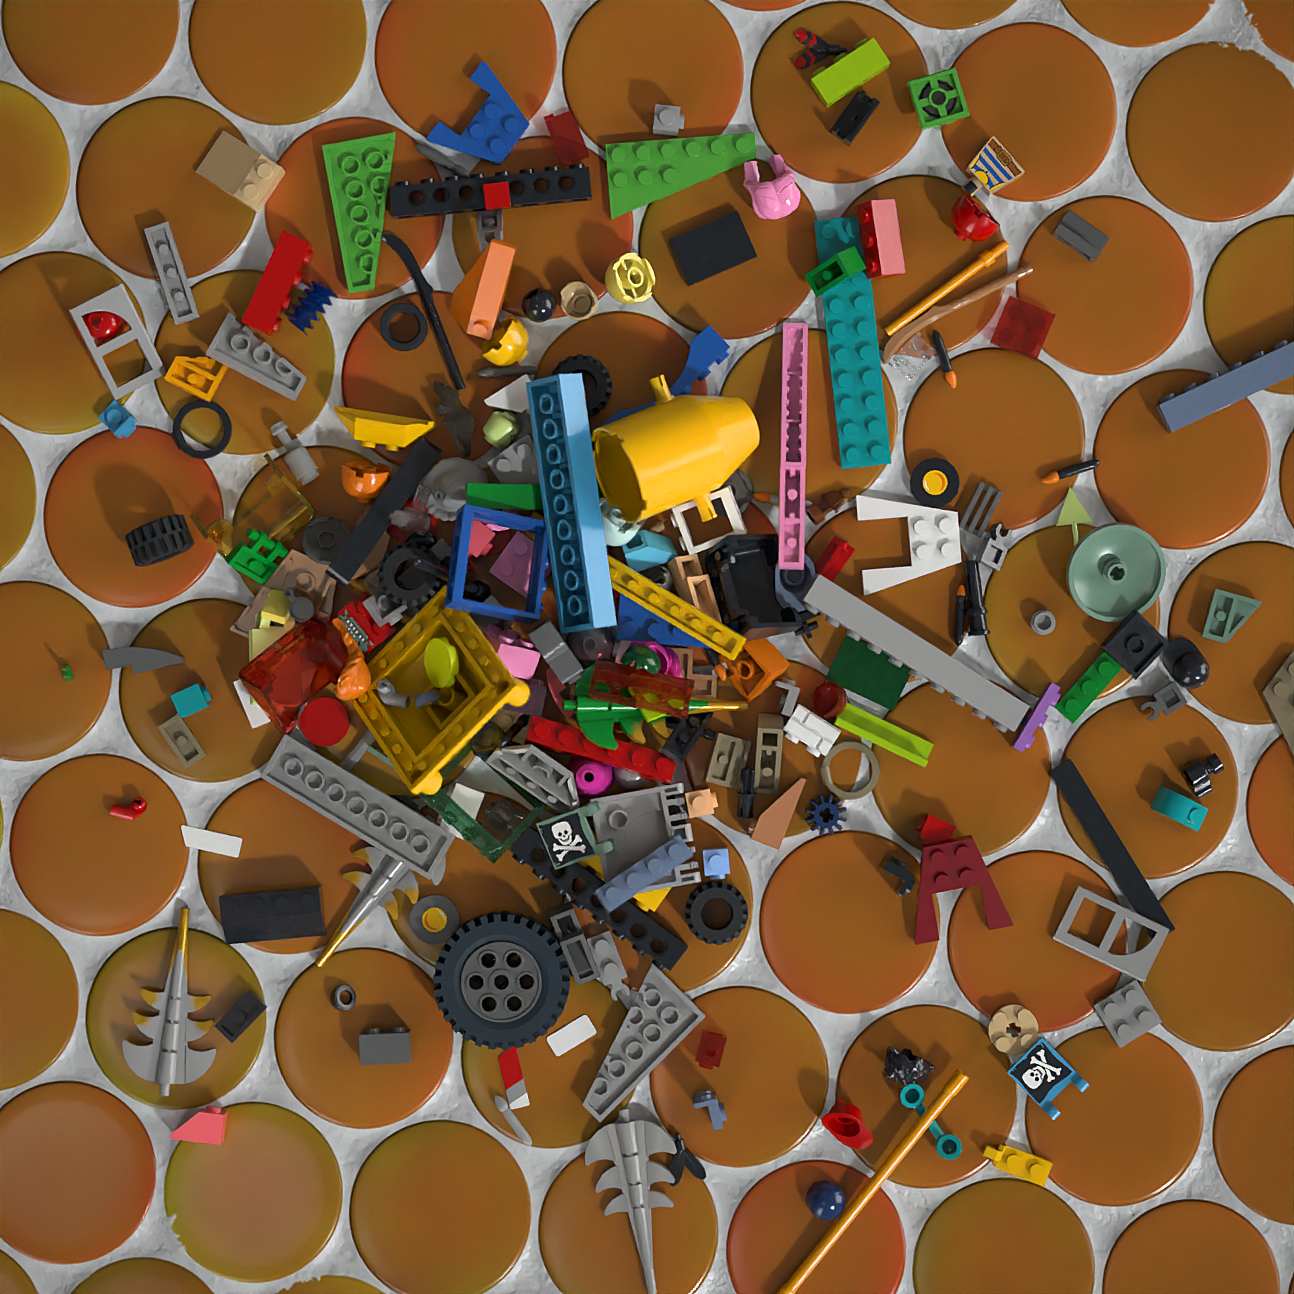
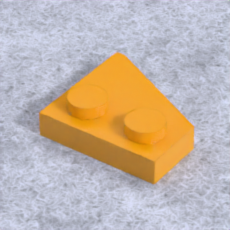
M176 356L164 379L210 403L229 367L213 358Z

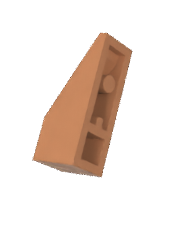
M801 777L797 779L764 809L757 819H752L748 832L752 833L750 839L779 850L806 779Z

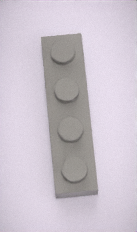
M167 221L144 229L175 324L179 325L200 318L169 222Z

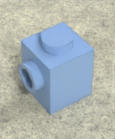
M727 847L702 849L705 876L710 875V880L724 879L725 874H730Z

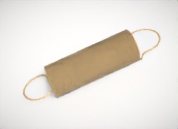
M660 520L647 528L646 531L657 534L665 529L664 526L666 525Z

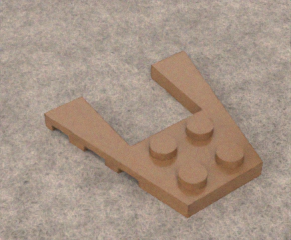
M292 549L230 630L249 638V630L256 629L255 615L262 611L269 598L270 590L284 592L288 588H294L299 597L307 596L315 601V614L318 615L300 655V662L321 671L324 665L328 635L322 629V626L332 617L337 581L325 573L330 565L316 563L307 554Z

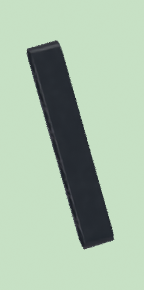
M422 436L327 568L325 571L327 575L344 587L347 586L443 450Z

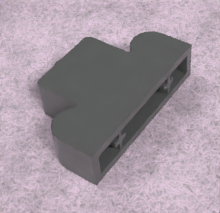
M550 617L529 631L528 636L562 684L568 682L570 685L582 677L580 674L584 671L582 665Z

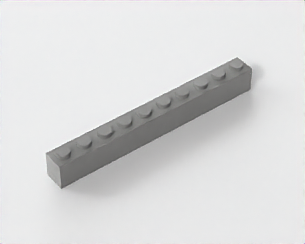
M815 574L800 598V601L805 603L803 608L815 615L817 612L826 616L824 621L835 628L840 625L847 629L846 635L856 641H859L860 638L868 643L866 646L868 649L877 654H880L882 651L889 656V662L897 667L906 666L910 669V675L920 681L923 678L930 681L932 689L941 694L946 691L952 695L950 700L962 707L965 704L973 708L972 714L982 720L986 717L994 722L992 726L1003 733L1007 730L1015 732L1030 707L820 574Z

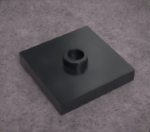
M1134 609L1100 646L1136 680L1170 643Z

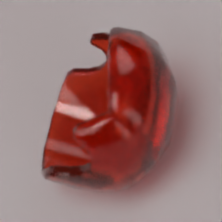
M824 681L812 694L811 706L816 715L832 719L842 714L846 708L848 697L841 685L832 681Z

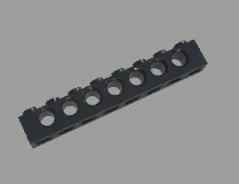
M584 164L569 165V169L559 170V166L545 167L542 172H534V169L519 170V174L510 175L509 171L495 172V176L485 177L484 174L469 175L470 179L461 180L459 176L445 177V181L435 182V179L429 178L420 180V184L411 185L410 181L395 182V186L390 187L392 217L394 220L483 211L486 210L483 184L507 181L509 187L513 183H520L523 186L521 193L517 195L510 193L511 208L592 201L589 167H584ZM563 178H569L572 180L573 185L571 188L564 190L559 187V181ZM543 180L547 182L548 187L544 192H537L534 189V184L537 181ZM463 188H471L473 195L465 200L459 196L460 191ZM439 190L448 192V198L443 202L435 200V194ZM419 192L423 195V200L420 204H412L410 202V197L413 193Z
M530 825L511 848V851L514 853L512 857L523 866L525 863H528L534 868L532 870L533 874L543 881L545 878L554 883L552 885L553 889L563 896L565 893L569 894L574 898L572 903L584 911L587 908L593 912L592 918L603 926L607 923L614 928L612 933L619 939L624 941L627 938L634 943L632 948L642 956L645 953L653 958L652 963L660 970L664 971L667 968L671 971L687 950L688 944L629 900L617 907L625 912V918L622 921H614L611 918V912L607 913L603 906H594L591 902V896L605 882L576 862L565 866V873L562 876L553 875L551 872L553 863L540 833ZM534 848L544 850L545 858L542 861H535L531 857V851ZM581 878L585 882V888L582 891L573 890L571 887L573 879ZM636 923L642 924L645 927L644 934L642 936H634L630 930L632 925ZM656 938L662 939L665 942V947L661 951H654L650 946L651 942Z

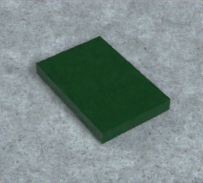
M846 635L825 680L894 711L909 679L910 669L904 665L897 667L888 661L889 656L882 651L880 654H877L866 647L867 643L860 640L856 641Z

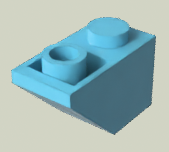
M646 530L638 531L628 543L622 545L628 567L636 572L670 562L675 557H678L671 538Z

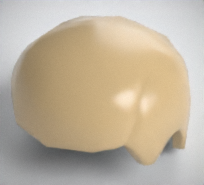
M581 281L569 282L561 290L560 306L569 318L578 321L589 319L597 310V293L589 284Z

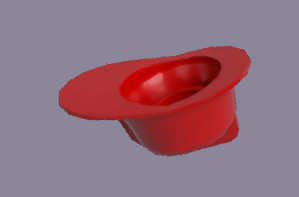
M837 1099L829 1113L821 1119L822 1125L845 1146L864 1149L873 1142L872 1133L863 1124L861 1110L842 1099Z

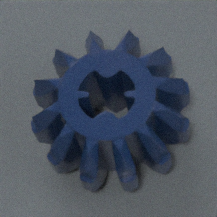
M819 794V804L813 799L809 801L815 807L814 810L805 808V812L813 814V816L805 818V821L807 823L815 821L810 827L812 831L820 826L819 835L823 836L825 828H827L831 836L834 835L832 826H835L839 831L842 830V826L837 821H847L846 817L839 816V813L846 812L847 809L846 807L836 808L842 802L840 798L836 799L832 804V794H828L827 802H824L823 795ZM824 808H829V812L832 814L831 819L827 818L828 821H823V817L819 815L821 810L824 812Z

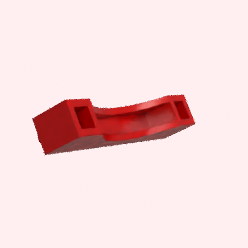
M533 715L524 742L525 745L532 744L542 750L604 763L665 785L671 783L676 767L674 761L659 751L615 739L618 744L616 750L602 748L589 741L578 728Z

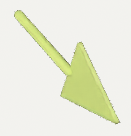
M1069 488L1056 526L1072 524L1075 547L1079 541L1077 524L1093 521L1072 489Z

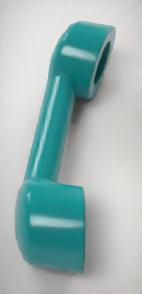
M914 1083L903 1085L899 1091L900 1102L905 1107L914 1108L921 1117L926 1110L922 1103L924 1100L923 1089ZM934 1120L928 1129L936 1138L934 1145L937 1154L947 1160L957 1158L962 1151L960 1140L952 1134L944 1133Z

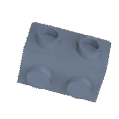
M710 1089L696 1092V1096L692 1097L693 1109L708 1106L713 1129L724 1128L723 1121H727L724 1103H718L716 1092L711 1093Z

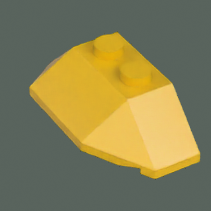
M339 406L334 407V412L353 438L361 442L360 446L375 448V444L385 445V450L400 452V448L407 449L435 428L434 421Z

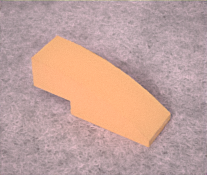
M692 554L675 557L668 562L667 565L680 598L717 621L722 622L709 575H703L698 555Z

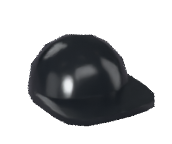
M1182 638L1170 641V644L1162 653V662L1165 669L1174 681L1183 688L1196 689L1202 686L1209 676V665L1196 645L1187 639Z

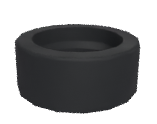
M398 303L390 306L383 313L380 320V332L385 342L391 348L398 351H411L418 348L424 342L428 334V323L425 315L418 307L410 303ZM409 313L417 319L419 328L417 335L412 340L400 342L391 335L389 324L396 314Z

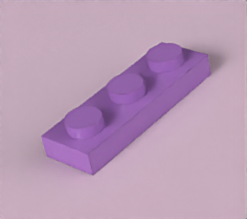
M1052 682L1047 684L1013 741L1012 748L1019 752H1022L1024 748L1026 750L1030 748L1035 739L1032 736L1037 727L1041 728L1047 720L1048 716L1045 714L1049 706L1054 707L1061 694L1058 693L1059 686Z

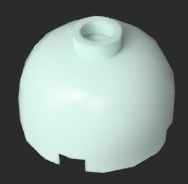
M600 498L605 544L622 546L628 543L640 529V524L637 525V523L624 521L619 517L622 513L616 506L611 507L605 498Z

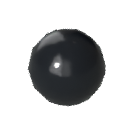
M536 288L524 296L522 310L528 319L541 323L552 318L556 312L557 303L554 295L548 290Z

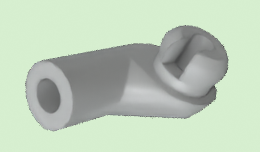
M387 679L378 681L377 691L385 704L403 708L409 707L410 696L398 694L393 684Z

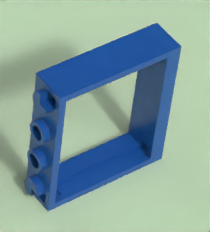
M464 504L457 509L444 607L526 624H532L539 620L541 611L544 609V604L541 603L542 594H544L547 586V580L544 579V575L550 561V556L547 555L548 539L545 521ZM472 521L535 533L525 612L462 599Z

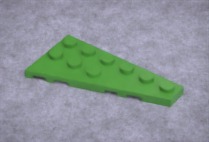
M396 132L322 145L349 294L370 291L375 288Z
M755 132L605 144L611 220L691 187L703 180L710 179L722 172L743 165L745 162L755 160Z

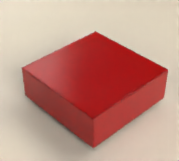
M508 181L483 184L486 211L511 208Z

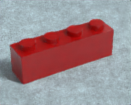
M282 231L241 322L269 336H272L273 332L277 333L283 321L280 318L284 309H289L293 300V296H291L294 286L298 288L304 275L301 273L304 264L308 265L313 257L314 251L311 250L313 246L309 242Z

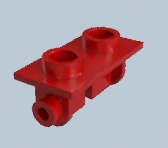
M834 536L814 564L815 574H820L833 582L855 549L844 540Z

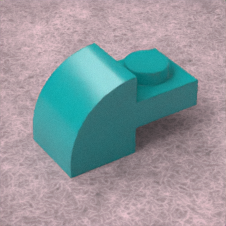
M1160 786L1150 806V809L1195 831L1199 830L1209 810Z

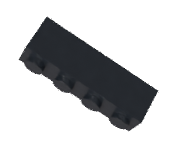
M322 885L223 894L219 896L221 923L226 944L326 935Z

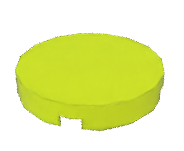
M444 637L430 640L424 655L427 676L430 682L437 688L452 686L456 681L453 680L454 675H458L459 672L457 650L454 645L448 643L450 640Z

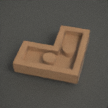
M671 648L679 655L682 680L681 682L676 681L668 673L667 676L672 684L678 688V694L686 697L716 700L717 675L692 674L693 649Z

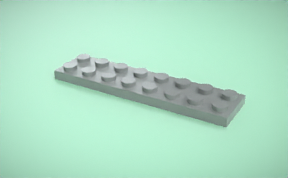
M289 734L283 736L260 776L427 879L433 877L456 835Z

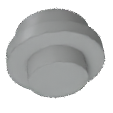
M1040 610L1033 614L1030 624L1035 633L1047 635L1054 630L1056 620L1051 612Z

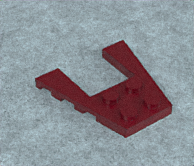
M972 835L922 844L920 883L917 896L918 905L915 918V945L940 940L932 894L980 885L988 930L1013 926V922Z

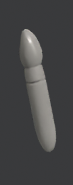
M495 1095L494 1101L497 1109L502 1112L521 1141L527 1146H531L532 1139L515 1114H513L512 1110L508 1108L506 1100L501 1096Z

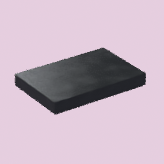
M738 211L669 240L688 287L757 257Z

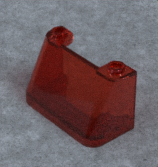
M312 617L305 622H299L239 671L238 677L275 728L285 735L292 731L299 722L296 710L330 683L337 685L338 678L349 657L348 649L337 628L318 618Z

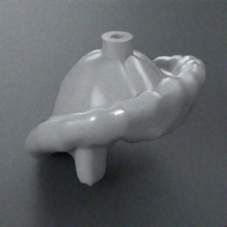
M460 457L440 460L423 478L420 490L424 507L435 518H440L442 521H456L457 509L465 504V484H489L487 473L479 464Z

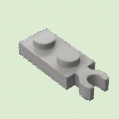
M610 930L587 938L586 940L604 986L612 984V998L618 1000L616 990L619 988L624 989L627 996L630 995L629 987L622 983L621 980L628 976Z

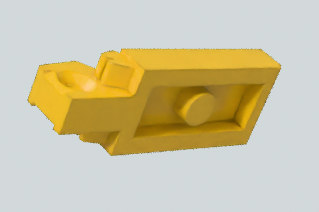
M985 1144L982 1151L983 1156L993 1159L992 1165L997 1167V1169L1043 1187L1053 1165L1048 1160L1007 1144H999L998 1149Z

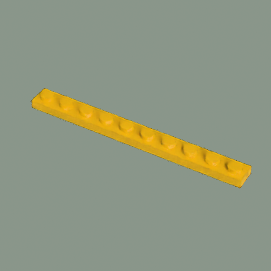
M533 511L530 518L545 521V517L542 514ZM522 531V534L534 540L535 533ZM607 554L613 589L730 660L736 659L747 639L746 637Z

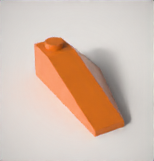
M492 239L473 267L466 273L461 283L455 288L449 311L466 333L491 340L498 324L517 246Z

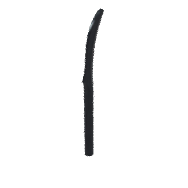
M382 234L381 239L400 256L415 281L456 390L465 389L466 386L434 305L433 287L425 279L409 247L398 237Z

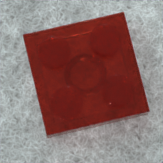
M1009 295L989 343L1036 362L1055 314Z

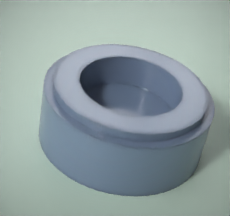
M432 690L417 696L414 702L417 709H422L439 702L441 698L438 691Z

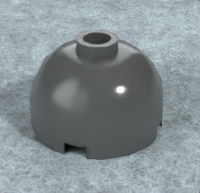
M608 627L569 632L566 637L567 645L583 668H588L597 662L609 661L612 656L615 640L613 633Z

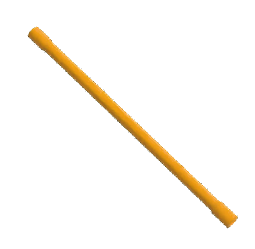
M959 1069L955 1071L934 1101L776 1294L796 1293V1290L938 1114L968 1081L969 1077Z

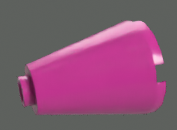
M573 756L566 769L573 773L579 798L585 800L601 798L613 786L615 779L613 766ZM591 772L594 775L593 781H586L584 779L585 773Z

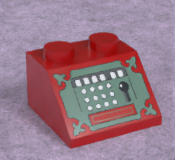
M366 591L322 626V629L346 658L349 657L348 648L342 639V635L333 626L332 619L340 618L347 625V630L353 639L357 641L364 657L397 631L389 623L379 628L362 604L370 598Z

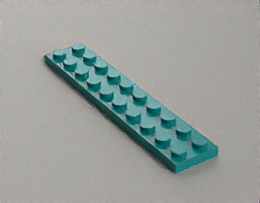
M857 216L814 221L819 265L855 246L861 259L865 262ZM864 269L849 280L822 294L841 470L892 464L871 279H867L866 270Z

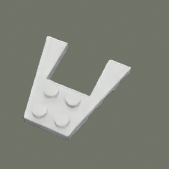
M859 495L855 496L857 521L907 517L911 566L862 570L864 595L962 562L958 512Z

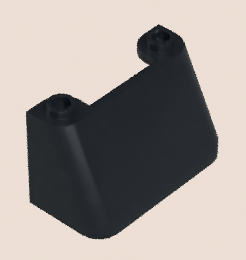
M777 534L727 535L710 548L705 555V568L709 575L720 612L721 623L746 637L745 642L794 632L802 626L798 611L794 607H781L776 598L773 564L778 561L779 538Z

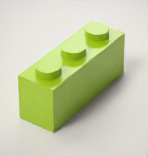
M866 38L861 40L854 46L855 50L848 55L845 52L840 54L833 60L835 64L827 69L825 66H822L812 74L813 78L810 84L826 108L889 67L890 61L874 38L869 41Z

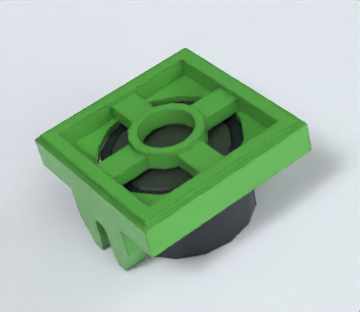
M955 67L907 81L921 131L932 127L938 129L944 124L948 126L956 120L970 115Z

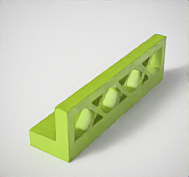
M843 701L833 724L922 767H926L928 763L927 758L934 744Z

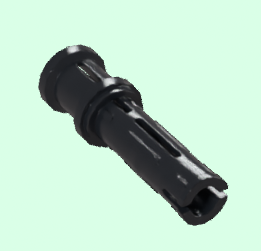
M976 560L964 561L963 566L968 598V609H966L965 613L969 617L970 626L968 637L991 634L990 630L987 629L986 614L988 609L984 607L979 562Z

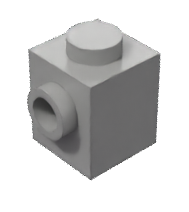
M656 104L653 134L678 137V129L684 128L685 114H680V107Z

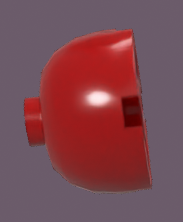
M963 194L952 207L951 222L956 228L953 233L962 241L969 239L973 242H983L996 233L1000 224L988 211L985 212L979 207L981 206L979 203L966 194Z
M95 311L81 316L96 346L124 333L126 328V321L111 312ZM75 324L76 331H77V333H78L80 339L83 340V338H82V336H81V334H80V332H79V330H78V328H77V326H76V324Z

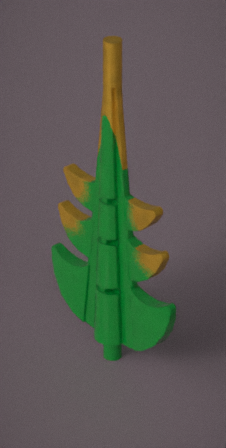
M610 661L597 662L586 668L581 674L582 677L576 683L574 700H563V710H574L581 732L589 741L599 747L612 750L617 749L618 744L613 735L614 722H619L621 729L630 739L644 744L646 739L641 730V721L645 718L639 708L635 707V701L627 690L628 686L637 683V674L634 673L633 669H629L621 677L617 688H612L608 679ZM680 696L685 704L684 708L652 720L648 724L655 734L666 740L669 736L665 725L666 716L714 711H747L748 702Z

